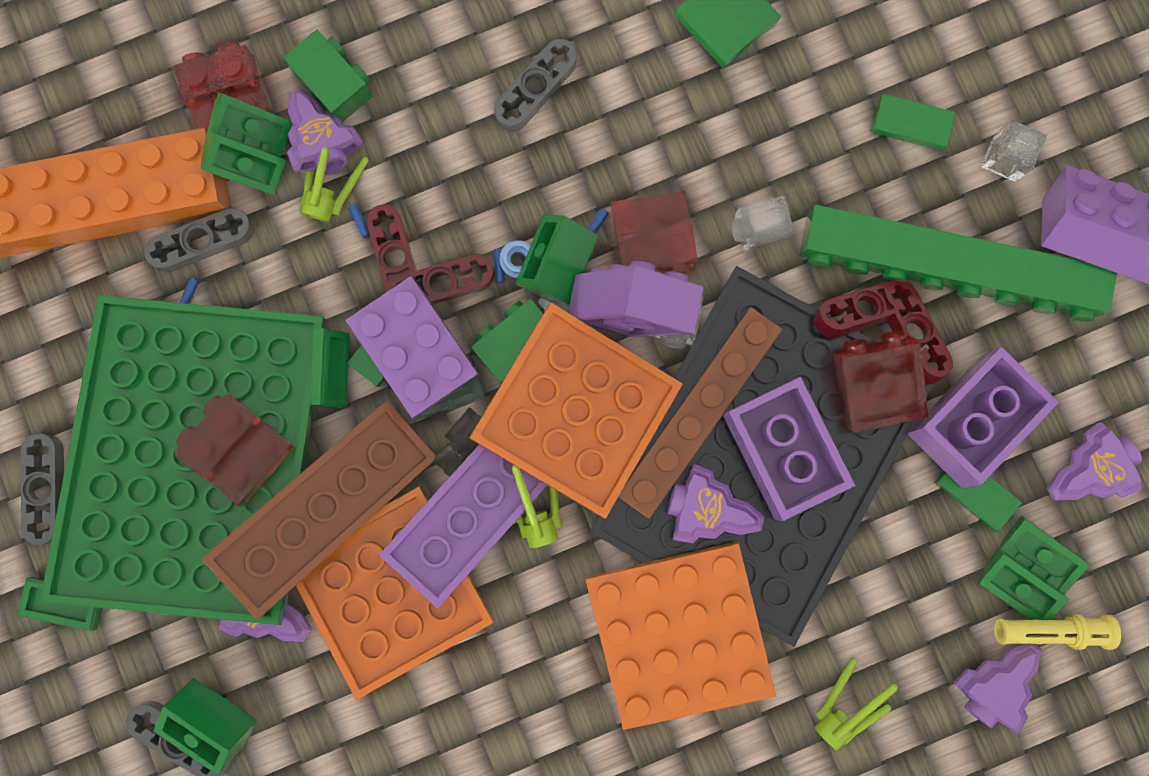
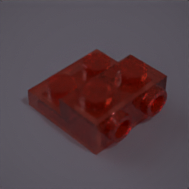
M227 42L218 47V53L204 56V54L199 52L189 53L182 57L183 63L173 65L182 100L188 105L194 130L200 128L208 129L218 92L270 113L255 58L246 45L240 46L236 42Z
M685 191L611 202L610 206L620 265L631 266V261H643L655 265L656 272L668 271L682 274L691 272L690 267L696 266L698 262L693 226L689 220Z
M892 331L881 335L882 341L867 344V340L864 339L849 340L843 343L842 350L833 351L838 388L843 392L847 428L852 433L928 417L921 344L911 336H906L905 332Z
M227 393L223 398L216 396L208 402L203 410V414L206 415L204 420L196 428L190 426L178 436L176 444L180 447L173 454L201 478L213 484L237 506L242 507L294 446L237 398Z

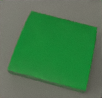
M686 0L674 12V16L722 67H725L746 52L753 41L776 26L782 17L767 0Z
M218 92L206 133L201 169L274 195L286 159L281 158L288 138V132L293 124L292 121Z
M1021 516L989 560L978 583L1030 620H1052L1069 600L1065 595L1090 564Z

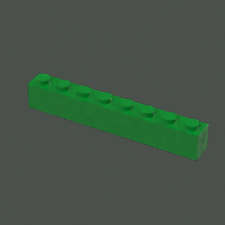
M816 204L807 214L799 257L808 258V263L819 267H830L831 263L846 266L845 270L853 274L867 275L869 271L883 274L882 278L887 281L898 280L905 282L908 279L920 282V287L928 290H943V287L957 290V295L966 298H980L981 295L995 298V303L1005 306H1017L1018 303L1031 305V310L1037 313L1054 314L1056 311L1069 313L1070 319L1081 322H1091L1095 317L1110 313L1117 276L1116 272L1078 259Z

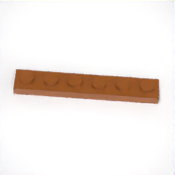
M752 307L748 309L626 482L618 496L621 500L650 519L782 331V328Z

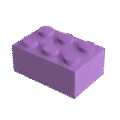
M1066 165L1043 197L1041 246L1149 284V194L1136 190L1129 184L1123 182L1116 183L1099 177L1092 171L1086 169L1079 170Z
M631 261V266L612 264L610 269L593 267L591 272L575 275L568 313L589 326L628 337L690 335L695 333L703 286L688 282L689 276L682 273L665 272V274L656 272L655 265L643 261Z
M412 276L346 319V322L412 418L420 416L480 375Z
M1001 346L982 355L912 427L908 435L961 488L978 486L986 481L1059 402Z
M801 377L723 414L774 520L784 521L855 486Z

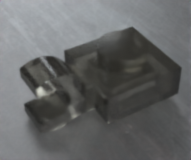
M470 407L447 432L445 437L450 443L436 455L433 461L449 477L479 445L469 439L481 416Z

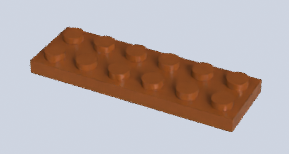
M386 400L201 560L251 615L258 620L437 459V456Z

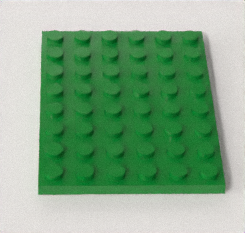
M98 295L40 602L282 625L286 595L256 620L201 559L305 470L314 406L310 405L313 329L325 328L326 319L323 316Z

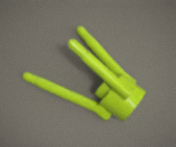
M323 147L318 161L314 184V170L305 172L300 213L323 222H330L332 214L340 216L345 200L369 162L367 157L361 159L337 199L334 200L332 199L334 192L322 187L329 155V149Z
M513 465L512 471L527 514L525 517L521 514L516 520L522 538H527L529 548H537L557 541L556 529L563 527L559 516L558 491L550 487L551 516L548 517L546 510L535 512L521 470L518 466Z
M856 658L849 660L825 704L815 713L821 720L814 727L815 730L836 751L844 744L847 745L857 734L890 712L891 706L889 704L882 706L877 711L874 710L898 689L896 684H891L851 718L839 708L833 713L831 710L857 664Z

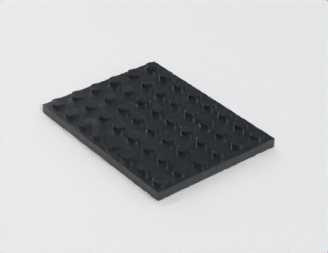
M735 266L674 377L683 385L633 472L748 309L752 307L782 328V331L723 414L801 377L855 486L784 521L774 520L722 415L675 483L685 485L693 464L713 471L714 480L728 485L733 498L750 503L765 517L761 531L743 535L724 531L715 539L699 537L694 543L673 540L676 516L667 514L673 485L650 519L618 497L606 519L598 515L589 532L643 563L738 541L759 627L795 647L934 384H927L919 380L913 373L906 357L858 331L834 338L822 335L816 329L813 321L818 309L746 270ZM827 315V317H828L829 320L834 319V318L830 317L829 315Z

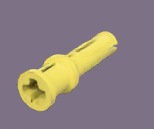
M1071 614L1064 620L998 619L994 625L996 641L1001 645L1067 644L1075 650H1083L1087 646H1101L1106 650H1114L1121 641L1119 622L1110 614H1102L1098 618H1084L1080 614Z

